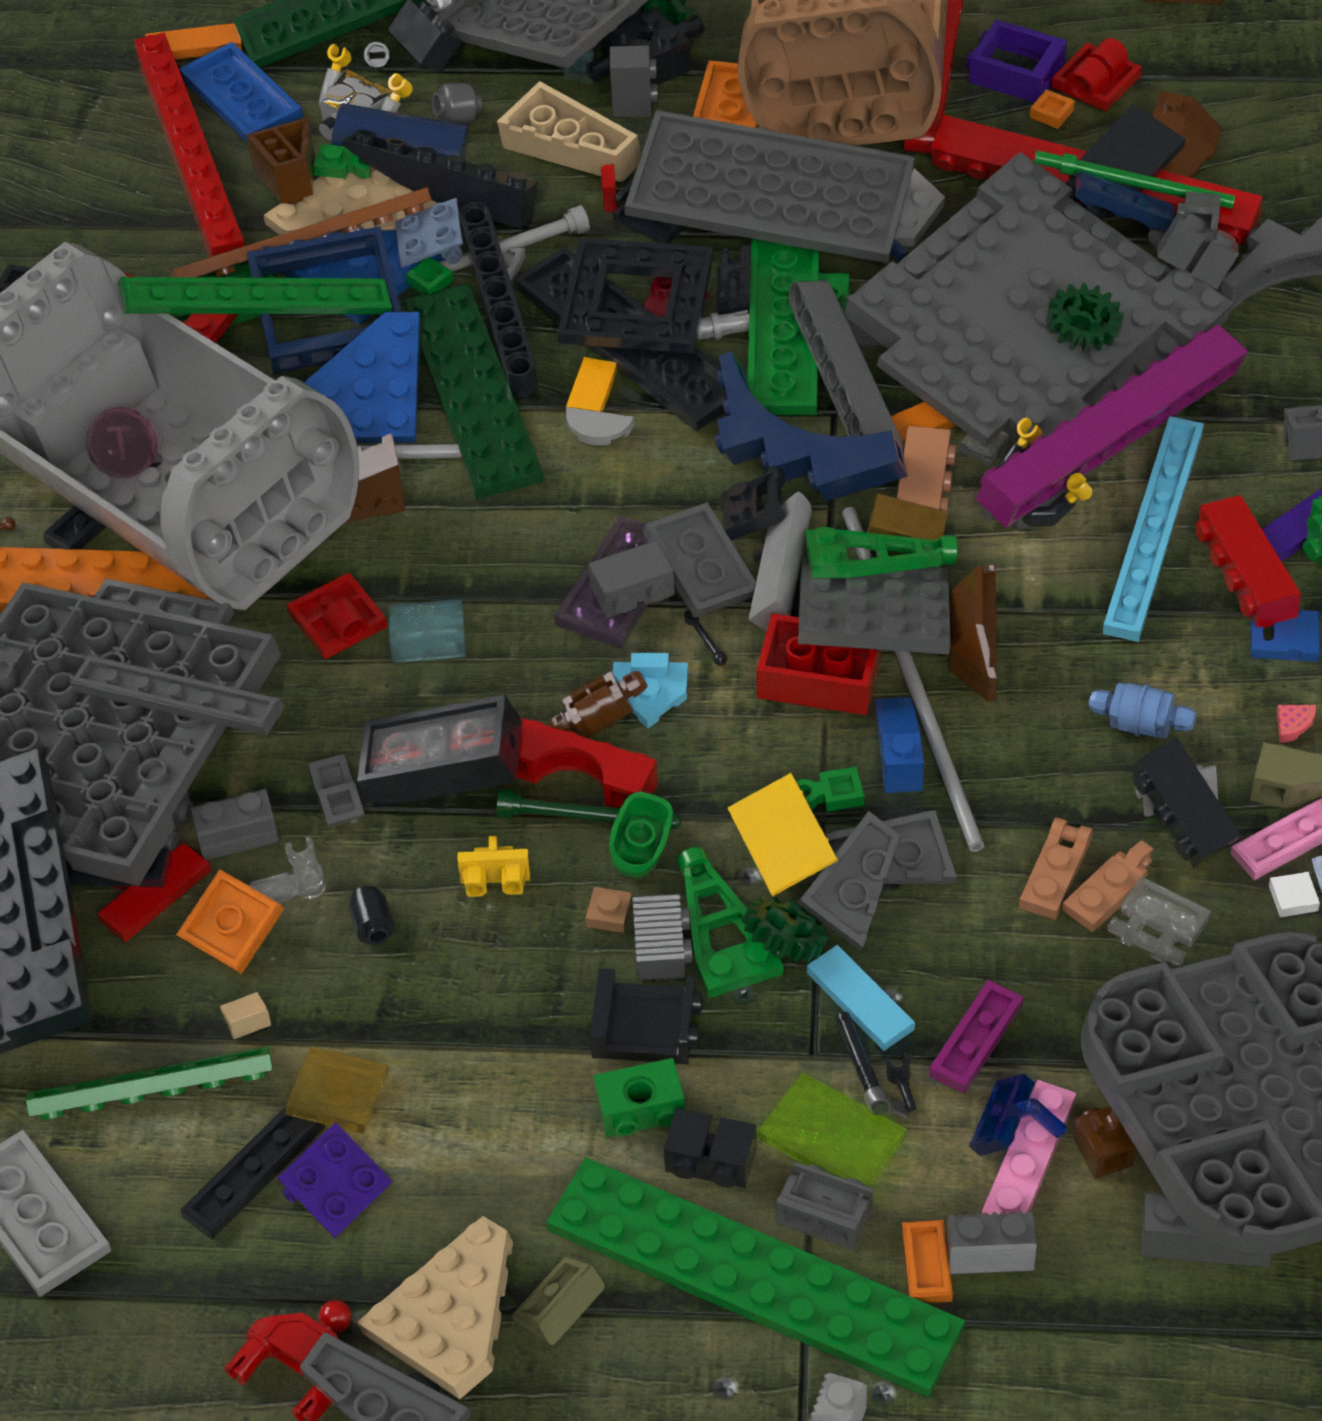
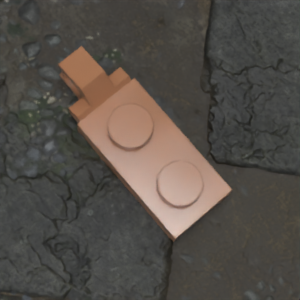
M1141 840L1128 851L1127 855L1120 851L1115 856H1112L1063 902L1062 911L1091 932H1094L1142 887L1143 879L1148 875V870L1145 868L1152 863L1151 855L1154 849Z

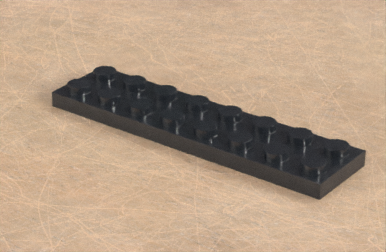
M566 246L514 279L515 289L559 324L575 259V253ZM607 279L600 312L655 316ZM589 346L606 361L615 362L620 372L696 432L725 412L723 400L727 399L726 390H722L717 377V370H720L721 366L697 347L694 354Z

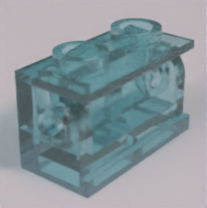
M462 599L388 605L390 615L389 640L393 662L466 657Z

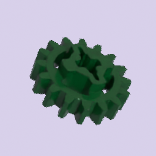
M1082 283L1081 288L1076 290L1072 284H1069L1066 292L1059 289L1055 298L1050 300L1046 322L1051 324L1049 332L1050 334L1059 333L1057 340L1059 343L1066 340L1069 341V349L1071 350L1080 345L1084 353L1088 352L1089 346H1094L1097 351H1101L1104 343L1111 346L1114 338L1120 334L1121 323L1124 317V313L1119 312L1120 302H1110L1112 293L1100 294V286L1096 285L1093 290H1088L1086 283Z
M760 896L759 900L752 899L742 919V923L746 924L744 931L753 934L751 938L753 942H762L764 944L763 949L770 951V954L780 958L788 955L794 962H798L800 957L807 963L812 958L818 959L828 939V935L824 934L826 927L816 924L818 919L815 916L805 914L806 910L803 907L800 908V905L793 901L787 900L786 903H781L774 896L771 901L764 896Z

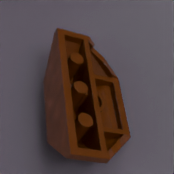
M985 564L975 567L951 591V606H949L950 650L949 655L943 654V656H950L951 673L986 701L995 702L997 680L996 564Z

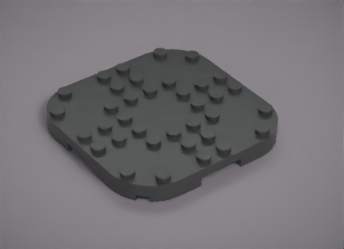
M1286 932L1266 935L1234 944L1229 955L1175 969H1170L1166 962L1122 973L1106 982L1096 993L1081 1031V1050L1091 1075L1176 1213L1190 1229L1196 1231L1201 1236L1222 1247L1253 1255L1276 1254L1322 1241V944L1315 943L1317 936L1310 934Z

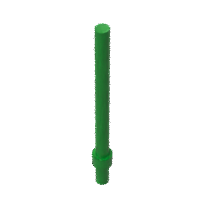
M1037 150L1034 158V164L1059 169V173L1073 176V173L1079 174L1082 170L1112 182L1185 199L1186 192L1221 195L1220 207L1229 209L1233 208L1235 201L1234 195L1077 160V156L1067 153L1060 156Z

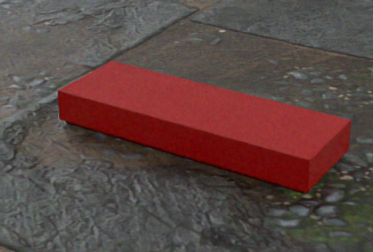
M183 842L171 852L164 887L130 886L97 913L99 922L126 943L210 873V863Z

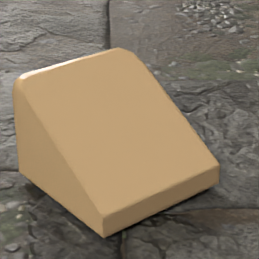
M258 992L220 1006L233 1039L271 1026L268 1010Z

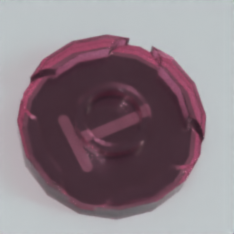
M115 407L105 410L92 421L86 432V449L90 460L99 471L110 477L126 479L137 476L150 466L157 454L158 438L154 426L148 419L146 420L140 415V412L133 408Z

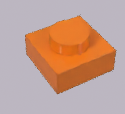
M1046 89L1031 106L1030 118L1059 129L1074 111L1075 100Z

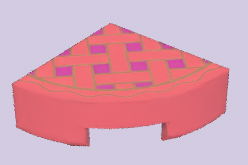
M1278 705L1276 714L1280 743L1294 741L1309 727L1311 728L1315 718L1316 705Z

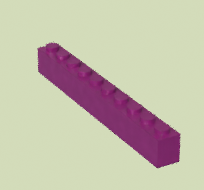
M1216 325L1207 332L1200 331L1186 346L1179 345L1163 361H1154L1142 375L1137 376L1135 374L1119 390L1114 391L1112 389L1101 398L1100 402L1093 407L1087 405L1070 422L1067 420L1062 421L1052 434L1047 437L1043 435L1038 437L1030 445L1029 449L1023 453L1017 451L1000 468L992 467L980 480L982 486L976 500L1006 528L1067 488V481L1071 475L1081 473L1085 476L1167 421L1169 416L1173 417L1237 374L1248 350L1220 325Z

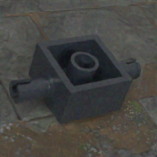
M655 6L625 19L617 26L616 30L610 32L602 39L603 57L586 64L588 75L594 82L611 75L610 47L649 45L650 59H656L657 78L651 79V84L660 85L690 71V44L688 39L704 33L703 21L697 14H694L690 18L673 24Z

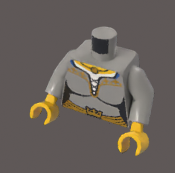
M332 44L328 48L327 54L333 64L331 69L327 68L319 99L323 120L319 125V131L323 137L332 140L335 119L342 103L397 112L401 105L399 102L400 98H406L412 93L411 83L407 79L403 80L400 74L395 73L388 80V86L391 89L389 90L348 69L342 73L340 72L341 67L347 66L351 61L350 52L344 47L341 56L337 58L339 48L336 44Z

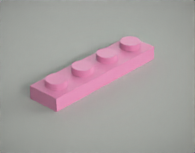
M1037 1080L981 1215L985 1212L989 1215L996 1212L999 1215L1002 1211L1007 1215L1011 1211L1015 1214L1019 1211L1025 1214L1028 1210H1031L1075 1105L1076 1092Z

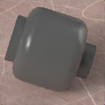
M444 83L433 94L432 109L434 116L439 117L440 121L469 125L475 120L477 113H480L482 110L481 95L476 94L474 87L469 83Z

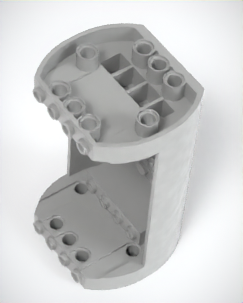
M64 242L0 293V455L221 605L223 603L230 604L233 609L246 610L350 518L359 480L358 448L350 423L344 412L334 401L304 382L285 376H280L277 380L270 378L169 314H124L118 282L121 277L127 276L118 267L89 249L75 243ZM113 411L128 412L141 419L149 429L153 441L152 456L147 465L137 474L127 477L112 476L101 470L91 459L87 447L88 432L94 421L103 414ZM158 462L161 463V464H160L158 467H156V468H155V467H149L150 465H152V464H154V463H158Z

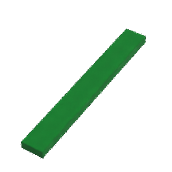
M121 277L118 282L124 314H384L392 309L385 279Z

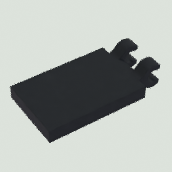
M1132 104L1080 160L1156 177L1185 147V138ZM1073 173V176L1068 175L1070 180L1065 183L1072 188L1070 198L1075 202L1079 201L1076 198L1075 181L1079 175L1077 173ZM1120 184L1122 186L1128 187L1138 192H1142L1144 190L1142 188ZM1099 206L1086 207L1088 211L1102 221L1110 212V210Z

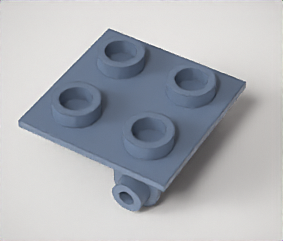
M457 198L438 203L433 207L395 221L401 268L439 253L449 264H456L462 258L463 252L460 245H463Z

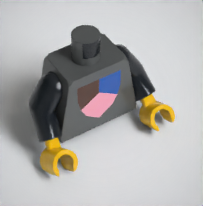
M1029 418L1019 421L1017 432L1021 437L1018 441L1012 442L996 466L997 469L1003 466L1012 454L1017 451L1023 453L1027 450L1028 444H1032L1038 437L1042 436V430L1038 425L1033 428L1032 432L1027 434L1033 423ZM1075 473L1069 477L1067 488L1013 523L1012 526L1018 530L1032 526H1055L1063 517L1070 514V510L1076 506L1075 501L1077 499L1085 501L1092 496V487L1086 483L1087 479L1081 473ZM980 504L981 512L987 521L996 519Z

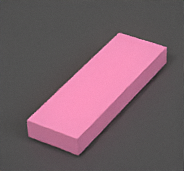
M1322 798L1232 845L1231 855L1250 877L1256 880L1321 845Z

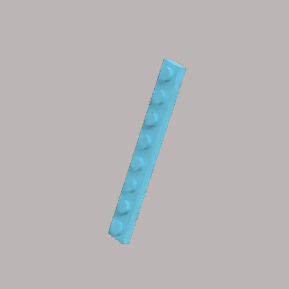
M1169 416L1103 625L1104 635L1136 642L1140 640L1201 441L1204 423Z

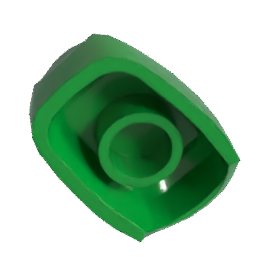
M635 792L625 800L612 826L609 842L611 863L617 873L627 878L640 879L647 876L659 862L666 846L673 816L672 806L666 799L653 794Z

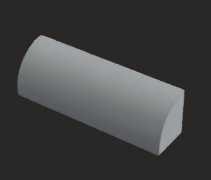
M799 491L783 502L785 505V518L783 521L769 526L766 534L748 619L766 632L771 613L791 616L805 548V530L809 528L812 513L809 501Z

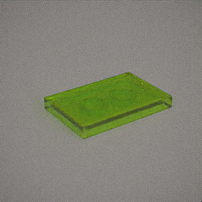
M803 1072L758 1130V1139L806 1166L816 1165L823 1168L829 1174L844 1179H857L869 1188L907 1135L906 1128L882 1115L870 1113L866 1106Z

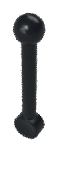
M690 610L686 611L684 614L685 623L693 625L713 654L714 663L718 666L726 664L727 655L718 650L700 624L699 617L694 618Z

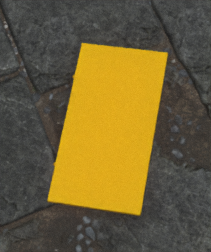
M791 773L727 807L772 896L838 861L828 842L829 838L825 837L803 796L804 792L800 790Z

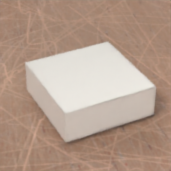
M1309 872L1270 878L1269 888L1280 917L1319 910L1320 902Z

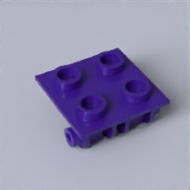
M336 1122L277 1177L285 1186L282 1190L283 1196L291 1203L298 1200L334 1239L393 1182Z

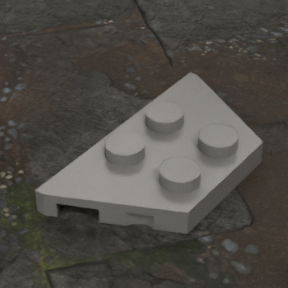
M915 168L912 172L895 237L902 246L908 247L916 245L945 206V196Z

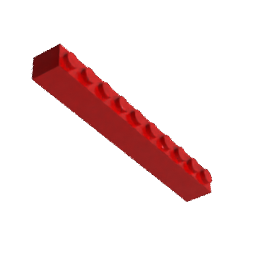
M165 32L135 39L134 43L140 72L209 258L244 247L243 237Z
M947 115L943 116L931 145L933 165L945 171L955 170L967 173L975 179H989L1019 152L1034 161L1037 150L1060 156L1067 153L1077 156V160H1080L1087 152ZM1039 165L1064 183L1070 180L1068 175L1059 173V169ZM1161 171L1156 176V178L1234 195L1235 201L1232 209L1220 207L1217 231L1222 230L1229 233L1236 239L1235 243L1245 246L1248 234H1250L1252 229L1257 228L1262 214V196L1166 171ZM1146 189L1141 192L1173 204L1175 217L1178 211V203H1185L1186 200L1185 198Z

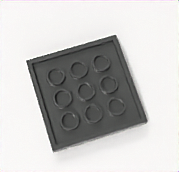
M802 558L798 644L949 655L948 568L937 566L853 578H812L808 558Z

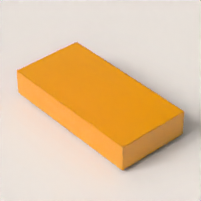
M584 357L566 407L603 412L618 372L617 364L612 361Z

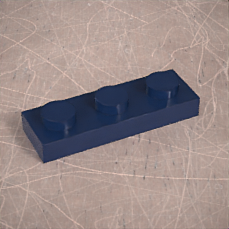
M1081 170L1075 181L1077 199H1080L1081 202L1088 206H1099L1110 210L1120 218L1129 217L1142 222L1150 229H1161L1164 231L1168 230L1175 218L1173 204Z

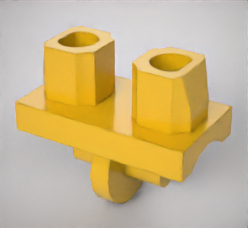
M489 836V847L474 848V852H458L460 883L464 884L468 897L483 896L487 893V883L502 882L503 893L507 895L522 894L525 882L530 881L528 849L498 846L497 836Z

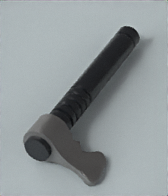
M848 1012L839 1013L835 1017V1021L865 1091L864 1099L870 1113L875 1115L891 1113L905 1120L908 1119L909 1114L903 1103L899 1099L892 1101L887 1096L884 1088L880 1087Z

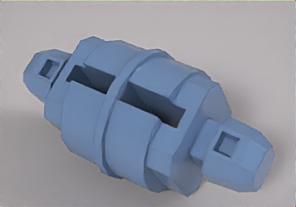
M1119 682L1114 695H1111V691L1096 690L1091 693L1089 699V709L1104 716L1109 713L1111 728L1132 733L1138 737L1142 735L1152 738H1167L1171 726H1174V730H1193L1197 718L1196 711L1192 708L1182 705L1176 707L1174 693L1153 688L1148 684L1143 686Z

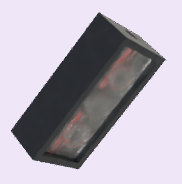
M503 694L365 721L357 782L375 808L517 782L522 720L507 696Z

